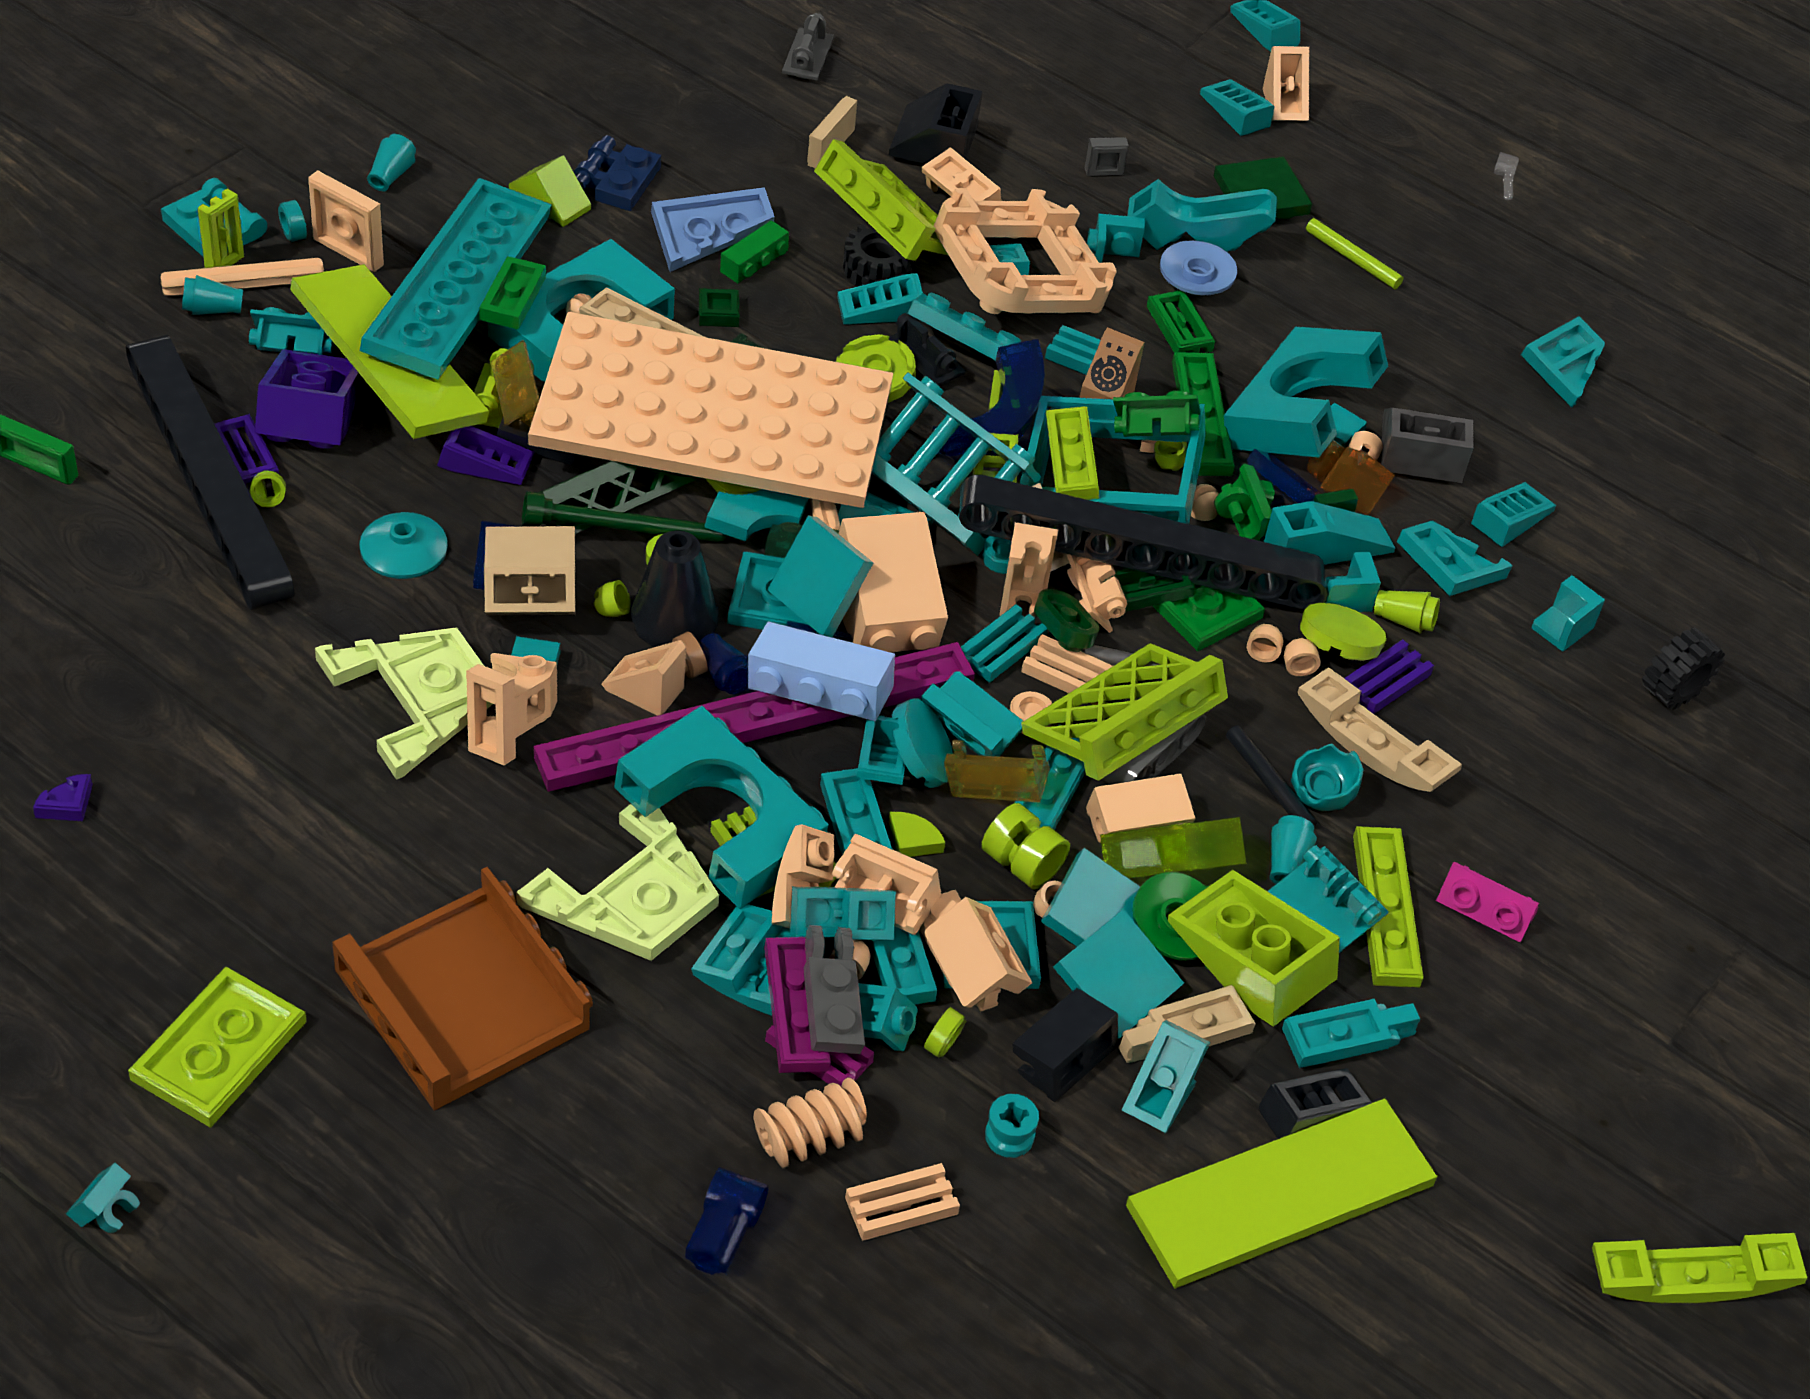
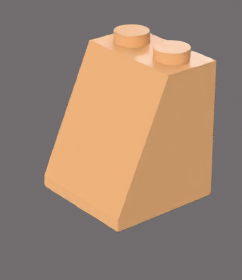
M916 512L842 519L838 534L874 562L842 619L851 642L887 652L925 650L939 647L948 615L925 513Z

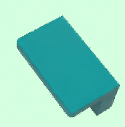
M959 671L954 672L941 688L933 683L922 695V701L934 711L943 727L991 765L1022 731V719Z

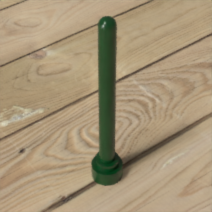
M526 491L522 507V526L541 527V524L549 525L550 521L659 535L679 530L694 535L698 540L723 542L728 537V535L705 528V523L554 504L552 499L545 498L544 493Z

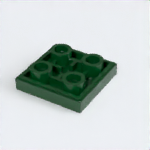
M1284 156L1215 166L1213 176L1223 194L1267 189L1277 197L1275 219H1290L1294 216L1310 214L1312 203Z

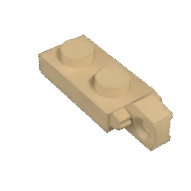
M1230 985L1149 1010L1147 1017L1139 1020L1136 1028L1123 1031V1038L1118 1048L1127 1063L1146 1059L1159 1028L1165 1020L1211 1042L1209 1046L1251 1034L1256 1023L1234 986Z

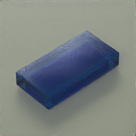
M1254 449L1247 459L1249 465L1254 466L1255 470L1297 503L1313 501L1316 494H1322L1270 453Z

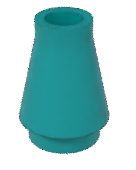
M391 134L388 138H384L380 143L372 169L367 176L370 186L379 191H386L398 177L415 163L416 148L414 144L400 134Z
M196 275L195 279L185 277L182 310L192 311V315L241 313L243 289L233 288Z
M1287 815L1281 817L1278 824L1272 827L1270 880L1273 883L1277 884L1306 861L1303 856L1317 841L1314 825L1309 820L1300 816Z

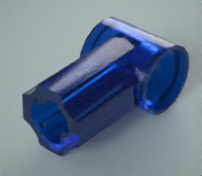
M719 1167L708 1188L704 1201V1212L686 1247L685 1258L690 1260L698 1270L711 1275L727 1273L747 1228L753 1229L762 1213L769 1185Z

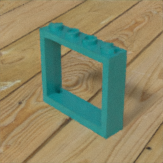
M1041 396L1027 451L1035 458L1032 466L1040 474L1041 478L1035 483L1022 473L1020 484L1033 486L1040 483L1042 487L1050 454L1046 420L1048 406H1052L1051 410L1087 406L1091 437L1188 442L1178 495L1099 490V499H1091L1090 501L1186 524L1190 523L1206 436L1205 404H1200L1199 431H1191V435L1161 436V421H1153V436L1123 437V433H1115L1114 418L1118 415L1113 399ZM1042 487L1044 490L1056 492L1054 487Z

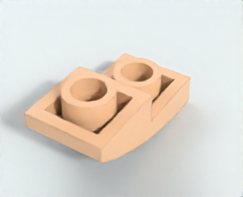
M803 824L795 826L778 871L772 907V924L790 929L792 886L819 887V883L833 881L834 834Z

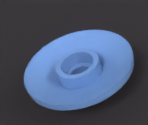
M1203 241L1178 242L1168 247L1161 256L1160 270L1164 278L1177 289L1190 294L1214 295L1224 292L1233 285L1237 276V266L1234 259L1225 250L1211 243Z

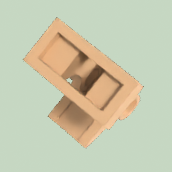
M492 653V669L477 664L466 671L469 752L501 765H506L516 758V738L551 717L557 703V662L546 661L543 657L537 655L518 657ZM486 701L496 705V716H487Z

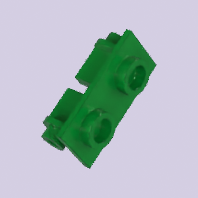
M1171 391L1166 396H1149L1141 392H1131L1124 397H1113V403L1118 415L1114 418L1115 433H1123V437L1153 436V421H1161V436L1191 435V431H1199L1201 408L1197 395H1191L1185 391Z

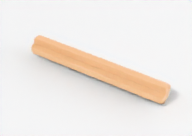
M317 257L169 271L161 274V284L165 296L183 295L185 277L195 279L196 275L238 289L291 285L292 278L324 272L321 258Z

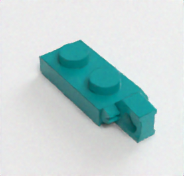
M1375 999L1287 1017L1284 1020L1282 1030L1299 1068L1389 1049V1047L1398 1045L1402 1038L1416 1034L1420 1017L1413 1003L1386 1009L1385 1004H1377Z

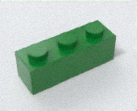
M772 220L721 253L720 272L737 284L751 277L753 273L762 267H766L771 261L788 251L789 232Z

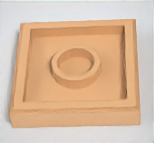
M317 170L308 177L313 239L360 265L365 264L369 270L376 272L384 265L380 203Z

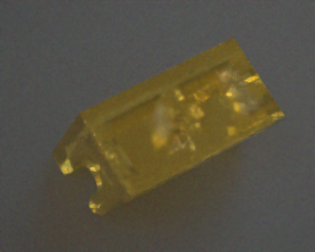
M952 741L955 754H947L944 761L952 797L1041 802L1050 770L1042 745H1032L1034 759L967 755L963 741Z

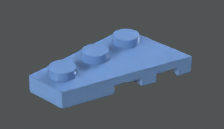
M765 187L652 202L651 214L670 272L739 242L772 220L774 222L775 217Z

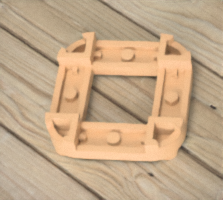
M966 188L954 189L951 198L943 202L934 223L935 233L969 289L980 299L981 308L988 313L999 314L1002 311L1026 314L1099 313L1113 286V279L1117 271L1113 263L1098 262L1075 227L1080 213L1072 204L1067 209L1062 208L1051 201L1045 200L1046 191L1038 189L1031 190L1027 201L973 200ZM985 238H1038L1061 275H1021L1013 262H999Z

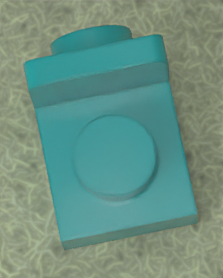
M1098 214L1096 229L1089 228L1087 245L1098 262L1102 263L1103 254L1139 257L1145 229V218Z
M858 983L864 1037L882 1039L893 1050L904 1051L909 1036L916 1025L917 1007L896 987Z

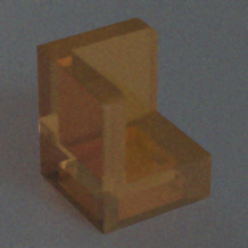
M1346 447L1322 483L1321 488L1327 493L1354 489L1359 498L1356 510L1368 515L1395 475L1367 453Z

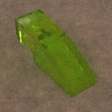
M1240 817L1100 835L1104 862L1128 879L1154 876L1165 872L1182 873L1247 864Z

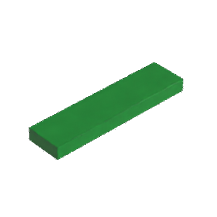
M1174 352L1172 366L1177 391H1185L1191 395H1197L1199 404H1205L1206 436L1198 475L1232 476L1235 465L1228 430L1224 426L1225 413L1213 353Z

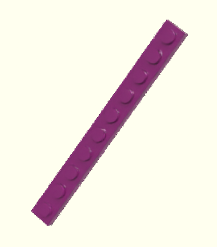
M956 642L895 657L894 687L883 708L900 704L910 699L922 698V695L933 683L941 688L956 671L961 672L974 682L975 673L959 643ZM761 691L702 705L714 717L723 720L730 732L742 743L853 716ZM701 705L534 746V759L547 791L616 775L618 759Z

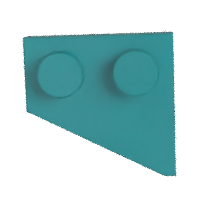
M1578 316L1526 345L1521 356L1572 408L1582 396L1585 384L1592 374L1595 362L1600 356L1605 342Z
M1434 521L1402 529L1397 543L1449 596L1505 579L1512 568L1511 563L1501 558L1498 564H1494L1475 554L1479 545L1466 538L1456 536L1449 529Z

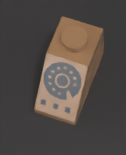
M1107 327L1083 382L1080 398L1113 399V397H1124L1126 394L1134 392L1145 342Z

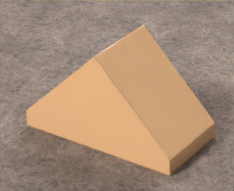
M1272 47L1263 84L1265 99L1275 107L1272 121L1309 120V47Z
M679 640L626 655L601 685L606 691L657 716L662 715L684 689L686 646Z

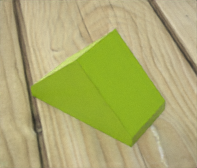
M564 155L532 169L509 183V189L552 204L549 218L562 227L591 210V203Z

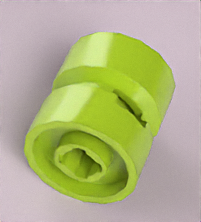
M1013 803L1006 807L991 823L984 835L981 848L1002 866L1011 865V873L1032 890L1039 889L1051 880L1061 868L1070 851V843L1050 826L1040 828L1041 821L1037 816L1020 803Z

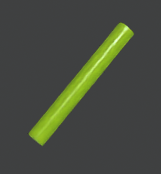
M1313 218L1308 222L1306 226L1308 233L1391 288L1397 289L1403 282L1402 275L1317 219Z

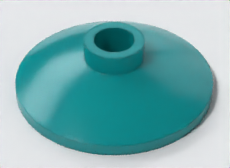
M410 512L388 514L376 519L367 526L360 539V553L366 565L378 574L396 579H410L428 574L443 562L448 549L446 534L437 522L424 515Z

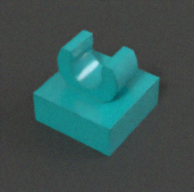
M113 1163L95 1177L66 1212V1215L80 1227L96 1218L101 1229L108 1233L116 1232L123 1226V1223L113 1216L112 1205L119 1204L129 1213L140 1205L136 1195L127 1190H120L131 1175L118 1164Z

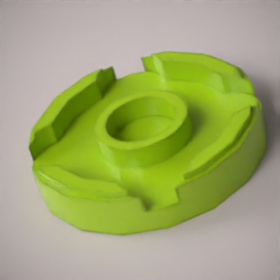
M868 335L855 339L843 348V353L836 359V362L892 372L893 379L888 403L902 397L911 388L903 379L907 372L916 377L915 359L912 351L900 340L896 343L895 341H890L889 336Z
M1331 603L1310 604L1303 612L1300 630L1319 649L1329 652L1332 646L1342 650L1340 656L1345 659L1365 661L1377 658L1385 645L1386 633L1380 625L1354 609Z

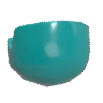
M1328 744L1319 749L1308 750L1296 760L1291 782L1299 799L1305 805L1323 812L1340 810L1357 796L1364 769L1355 751L1345 753L1337 749L1334 744Z

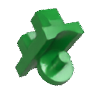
M1243 464L1240 468L1238 479L1233 484L1222 486V492L1216 497L1214 506L1219 516L1232 518L1239 536L1259 541L1266 535L1272 513L1270 504L1274 500L1275 491L1271 482L1259 480L1254 466Z

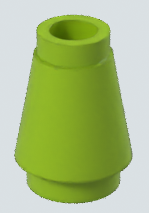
M1379 590L1375 601L1374 615L1382 616V618L1420 634L1423 630L1432 632L1438 618L1440 598L1431 597L1430 592Z

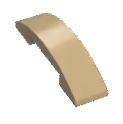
M1329 667L1299 687L1298 695L1324 729L1349 752L1355 751L1361 762L1383 776L1407 787L1431 792L1461 770L1462 764L1431 741L1426 740L1419 746L1415 745L1360 705L1361 690Z

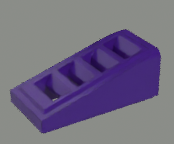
M473 426L451 430L442 449L437 466L457 473L521 485L535 452ZM492 457L500 458V460H494ZM509 460L517 462L515 468L507 465Z

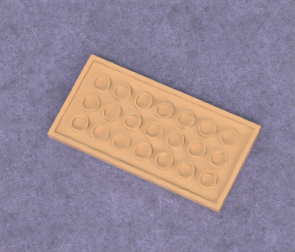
M568 312L528 433V444L864 508L892 386L893 373Z

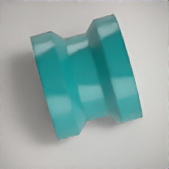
M1019 1094L1000 1096L992 1103L989 1110V1121L985 1130L986 1142L998 1155L1013 1158L1025 1155L1031 1149L1035 1140V1131L1039 1122V1111L1035 1104L1025 1096ZM1011 1120L1017 1121L1020 1126L1013 1125Z

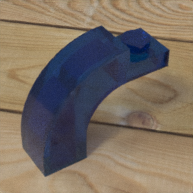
M1039 339L998 347L996 365L1002 385V396L991 410L981 416L970 418L989 433L1018 435L1019 440L1032 423L1039 406L1045 376ZM933 426L932 433L937 428V426ZM959 426L937 454L943 452L947 456L963 454L976 438ZM988 450L985 455L995 456L997 454L994 451Z

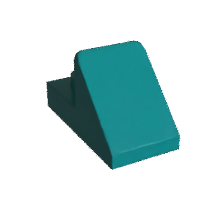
M1168 1020L1163 1021L1122 1111L1165 1133L1168 1132L1195 1087L1196 1080H1194V1077L1211 1042Z

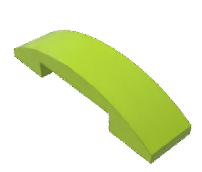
M1795 1233L1745 1235L1740 1246L1646 1250L1644 1240L1595 1242L1592 1246L1602 1293L1629 1300L1655 1303L1718 1302L1768 1294L1804 1284L1807 1280Z

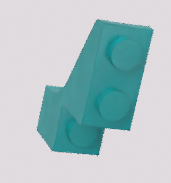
M1157 179L1130 197L1128 216L1145 218L1143 238L1156 250L1169 242L1179 240L1187 232L1196 241L1211 243L1228 252L1238 249L1244 241L1256 233H1262L1271 227L1276 218L1277 197L1270 190L1259 189L1193 198L1171 190Z

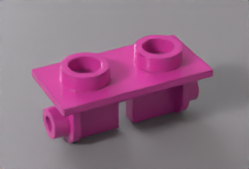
M1453 862L1436 899L1437 902L1520 943L1539 908V903L1533 901L1532 898L1525 897L1456 862Z

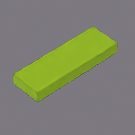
M1087 406L1047 410L1046 420L1055 491L1086 500L1099 499V486Z

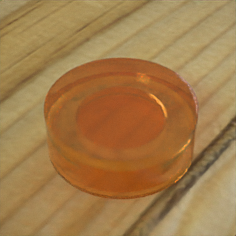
M1332 440L1319 458L1309 457L1307 463L1309 474L1321 482H1326L1333 478L1340 471L1346 460V449Z

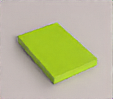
M225 967L128 1070L130 1080L211 1128L306 1023V1013L230 968Z

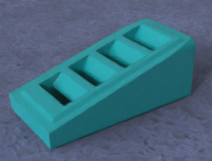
M1244 0L1230 6L1231 13L1268 51L1271 52L1273 46L1295 47L1299 45L1300 19L1267 0Z
M1231 79L1201 88L1200 95L1240 136L1270 127L1275 107L1260 95Z
M918 273L842 290L838 292L837 299L843 324L896 322L901 314L909 312L914 299L923 292ZM860 303L861 307L854 309V304Z
M1524 482L1480 502L1476 507L1471 524L1503 547L1555 510L1556 505Z
M878 716L876 721L866 720L857 778L903 784L905 764L900 757L893 737V729L899 727L898 719L892 720L891 717Z

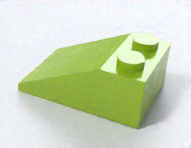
M1234 870L1224 875L1168 915L1170 925L1223 987L1234 986L1247 1010L1273 1027L1337 980L1340 937Z

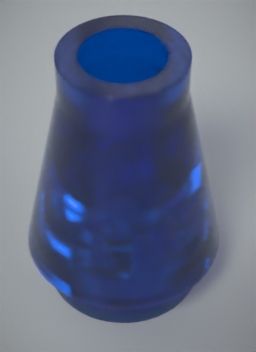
M713 633L705 636L699 645L705 655L709 672L716 687L729 694H738L748 688V656L724 641L718 634Z

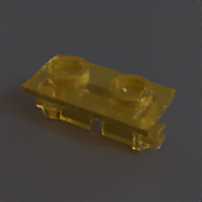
M522 340L492 360L491 366L505 424L509 425L519 419L528 427H531L539 403V396L533 376L534 365L529 359L526 343Z

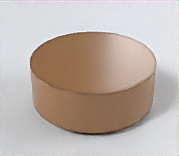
M685 632L673 638L672 642L681 640L686 646L685 675L695 678L707 672L708 666L705 655L692 633Z

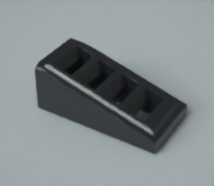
M1348 1068L1271 1084L1259 1104V1111L1276 1137L1280 1139L1369 1105L1372 1102ZM1333 1088L1337 1089L1344 1101L1341 1102L1332 1090Z

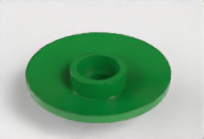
M1165 872L1154 875L1146 880L1134 897L1132 912L1136 925L1161 955L1185 961L1194 960L1199 957L1170 925L1167 918L1170 913L1207 887L1195 878L1182 873Z

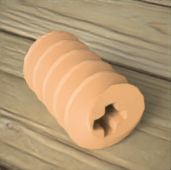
M848 1077L843 1080L841 1086L836 1083L828 1084L824 1087L823 1093L813 1089L806 1093L805 1099L795 1095L787 1100L786 1106L780 1102L772 1103L767 1113L765 1110L757 1108L754 1111L753 1119L759 1140L769 1156H774L782 1168H786L789 1165L788 1151L793 1150L797 1158L803 1162L807 1160V1144L811 1143L819 1155H823L826 1153L825 1138L830 1137L838 1149L845 1146L844 1131L848 1130L854 1141H862V1125L866 1123L867 1112L858 1084L854 1079Z

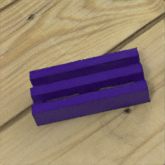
M250 414L214 423L245 485L252 482L253 478L262 471H274L279 474V469L261 435L255 433V423ZM243 427L263 466L256 467L237 428ZM226 431L246 471L241 470L222 432Z
M1403 639L1381 653L1377 658L1372 659L1344 678L1361 690L1359 704L1373 714L1432 674L1434 665L1430 661L1422 663L1420 661L1421 654L1418 651L1414 650L1410 653L1407 650L1409 644ZM1408 668L1412 670L1410 673H1408L1407 675H1405L1404 677H1402L1401 679H1399L1398 681H1396L1395 683H1393L1392 685H1390L1389 687L1375 695L1373 698L1370 699L1368 697L1369 694H1371L1378 688H1383L1384 686L1392 682L1393 678H1395Z

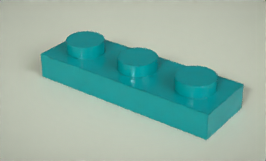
M922 293L914 299L908 312L909 315L1012 370H1015L1021 364L1028 349L1020 345L1021 340L1018 337L1003 330L996 333L984 326L986 322L981 317L970 312L961 314L949 308L951 303L940 295L929 293L927 296Z

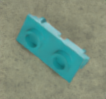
M274 307L265 308L263 311L251 309L250 314L256 329H250L249 345H256L257 350L281 352L282 349L287 350L289 339H295L294 351L325 355V353L333 354L334 342L309 312L304 315L289 314L282 309Z

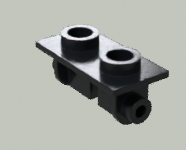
M903 313L898 317L896 321L898 326L897 333L890 336L889 340L896 343L900 340L909 347L914 354L916 372L922 378L926 376L940 386L965 374L966 371L956 360V353L951 349H947L934 335L928 336V330L919 322V319L908 313Z

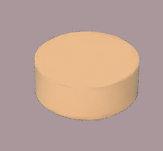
M1023 692L1012 699L1009 710L1025 721L1051 705L1052 702L1041 693Z

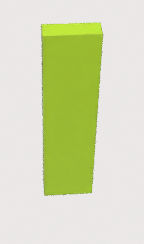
M1356 826L1353 839L1359 882L1389 911L1385 917L1366 931L1373 985L1420 988L1423 972L1401 828Z

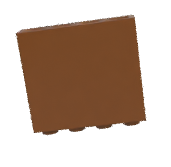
M488 867L481 869L482 888L360 947L349 933L333 941L335 971L434 1111L588 1031L590 1028V1008L593 1006V1001L587 987L581 981L575 982L567 972L566 963L559 950L555 947L549 948L541 938L539 926L533 916L529 913H522L516 905L515 896L508 883L504 880L499 882Z

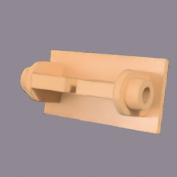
M1067 554L1071 565L1067 573L1075 588L1081 592L1083 599L1079 601L1080 604L1095 621L1109 633L1112 632L1109 619L1121 617L1125 613L1127 600L1119 580L1113 576L1116 574L1113 565Z

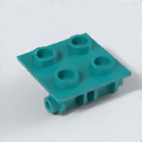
M1317 845L1310 848L1303 856L1306 861L1268 890L1272 895L1339 936V953L1389 913L1325 846L1321 849Z

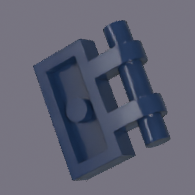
M606 135L591 146L588 150L587 160L581 161L578 164L574 174L583 190L586 187L595 189V201L631 212L661 168L662 155L626 144L621 153L613 151L616 141L611 136ZM603 167L609 170L607 172L599 171V168Z

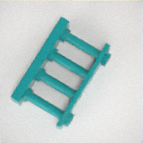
M907 372L903 379L916 394L879 439L872 475L917 510L924 512L926 517L932 519L935 524L978 556L983 550L986 540L979 533L970 531L961 524L959 514L957 516L948 509V506L951 504L949 498L989 449L1007 461L994 478L1011 482L1022 472L1037 483L1041 476L1032 466L1035 458L1017 444L1010 449L943 399L941 395L944 391L931 379L925 376L919 381ZM931 404L946 415V417L907 465L901 464L896 469L888 463L891 458L889 453L926 407ZM959 426L974 436L976 440L936 489L931 487L928 492L924 491L918 486V483L921 481L919 475Z

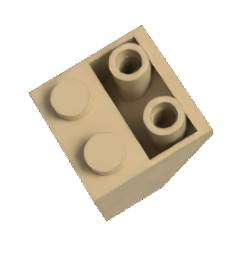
M575 526L486 527L484 563L486 615H576Z

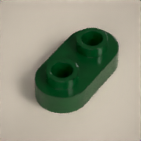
M1045 589L1040 591L1034 612L1039 617L1041 623L1058 640L1059 645L1073 652H1080L1083 649L1093 647L1099 632V625L1080 602L1070 594L1059 590Z

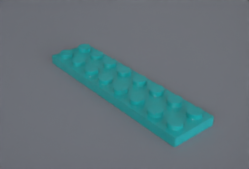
M478 178L362 336L360 351L372 355L381 361L391 362L413 370L422 376H429L439 380L478 323L479 307L506 257L522 258L549 218L552 204Z

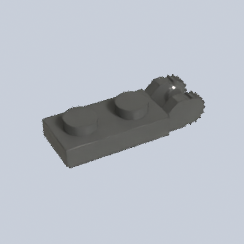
M809 925L805 936L806 963L803 969L811 1050L860 1054L865 1046L856 961L852 960L854 951L851 928L838 927L834 937L835 959L823 958L825 946L823 928L817 925Z

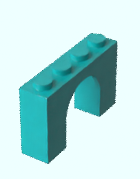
M609 239L546 274V279L519 330L487 322L488 337L501 348L511 351L513 358L536 377L546 381L563 328V324L553 316L560 310L565 309L567 302L574 298L575 295L582 293L593 298L607 287L672 320L674 318L675 288L614 240Z
M1294 327L1225 413L1224 426L1228 430L1232 449L1319 458L1337 435L1329 400L1292 396L1310 388L1328 385L1372 388L1388 367L1381 332Z
M702 705L618 759L614 788L644 817L684 791L704 786L729 790L749 804L755 814L756 821L713 851L708 876L709 880L739 909L776 884L782 857L795 826L803 824L827 832L829 824L824 820L822 814L815 807L806 804L793 791L787 780L772 772L761 761L755 750L751 747H746L730 732L723 720L714 717Z

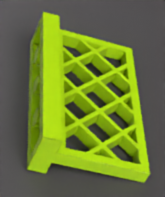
M833 139L814 172L905 259L916 261L922 250L948 255L935 233L934 223L938 215L885 165L863 160L843 141Z
M1150 643L1021 723L1023 734L1083 761L1086 775L1099 781L1226 700L1228 693L1223 661L1208 655L1199 662H1195ZM1151 661L1161 664L1153 666H1144ZM1162 678V681L1138 683V681ZM1131 682L1129 685L1112 686L1118 683ZM1130 698V701L1106 704V701ZM1098 702V705L1078 707L1081 704ZM1097 719V722L1073 724V721ZM1065 722V725L1046 727L1049 724ZM1072 738H1079L1080 742H1078V741H1076V740H1074V739H1072Z

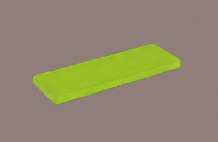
M365 264L292 278L290 290L413 439L487 422L489 410L450 364L440 379L437 380L429 376H422L413 370L394 363L381 361L372 355L360 351L362 336L392 297Z
M1382 1099L1128 1197L1126 1207L1174 1289L1430 1188L1434 1186L1437 1175L1387 1100Z

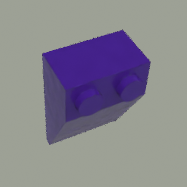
M282 349L258 384L255 433L267 435L269 440L276 442H289L292 439L309 441L311 446L317 448L340 446L348 431L362 376L346 358Z

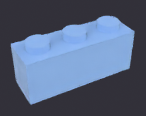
M767 622L748 654V688L876 721L894 687L895 653Z

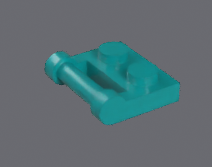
M218 178L207 180L201 190L161 208L162 220L202 256L203 249L198 207L202 204L210 207V199L215 196L222 199V191L227 189V186ZM239 202L243 245L260 238L266 232L268 223L258 213H251Z

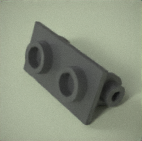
M814 13L809 15L805 20L804 28L798 29L782 69L783 74L793 75L801 79L818 80L834 39L833 34L826 33V21L821 14Z

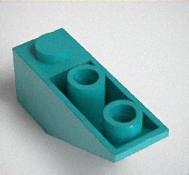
M1313 501L1274 507L1264 539L1266 543L1317 555L1323 560L1324 565L1352 560L1353 554L1356 552H1370L1371 556L1395 551V546L1379 518Z

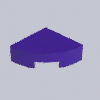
M91 774L67 777V782L54 787L49 792L47 790L43 791L33 806L35 818L83 821L93 786Z

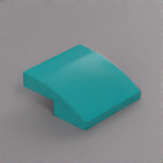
M749 904L741 909L736 906L691 968L692 973L699 980L718 992L752 1009L772 1016L764 950L766 938L795 936L790 935L789 928L772 924L771 910ZM824 938L825 946H824L823 958H824V956L826 955V953L828 952V948H827V944H826L825 938Z

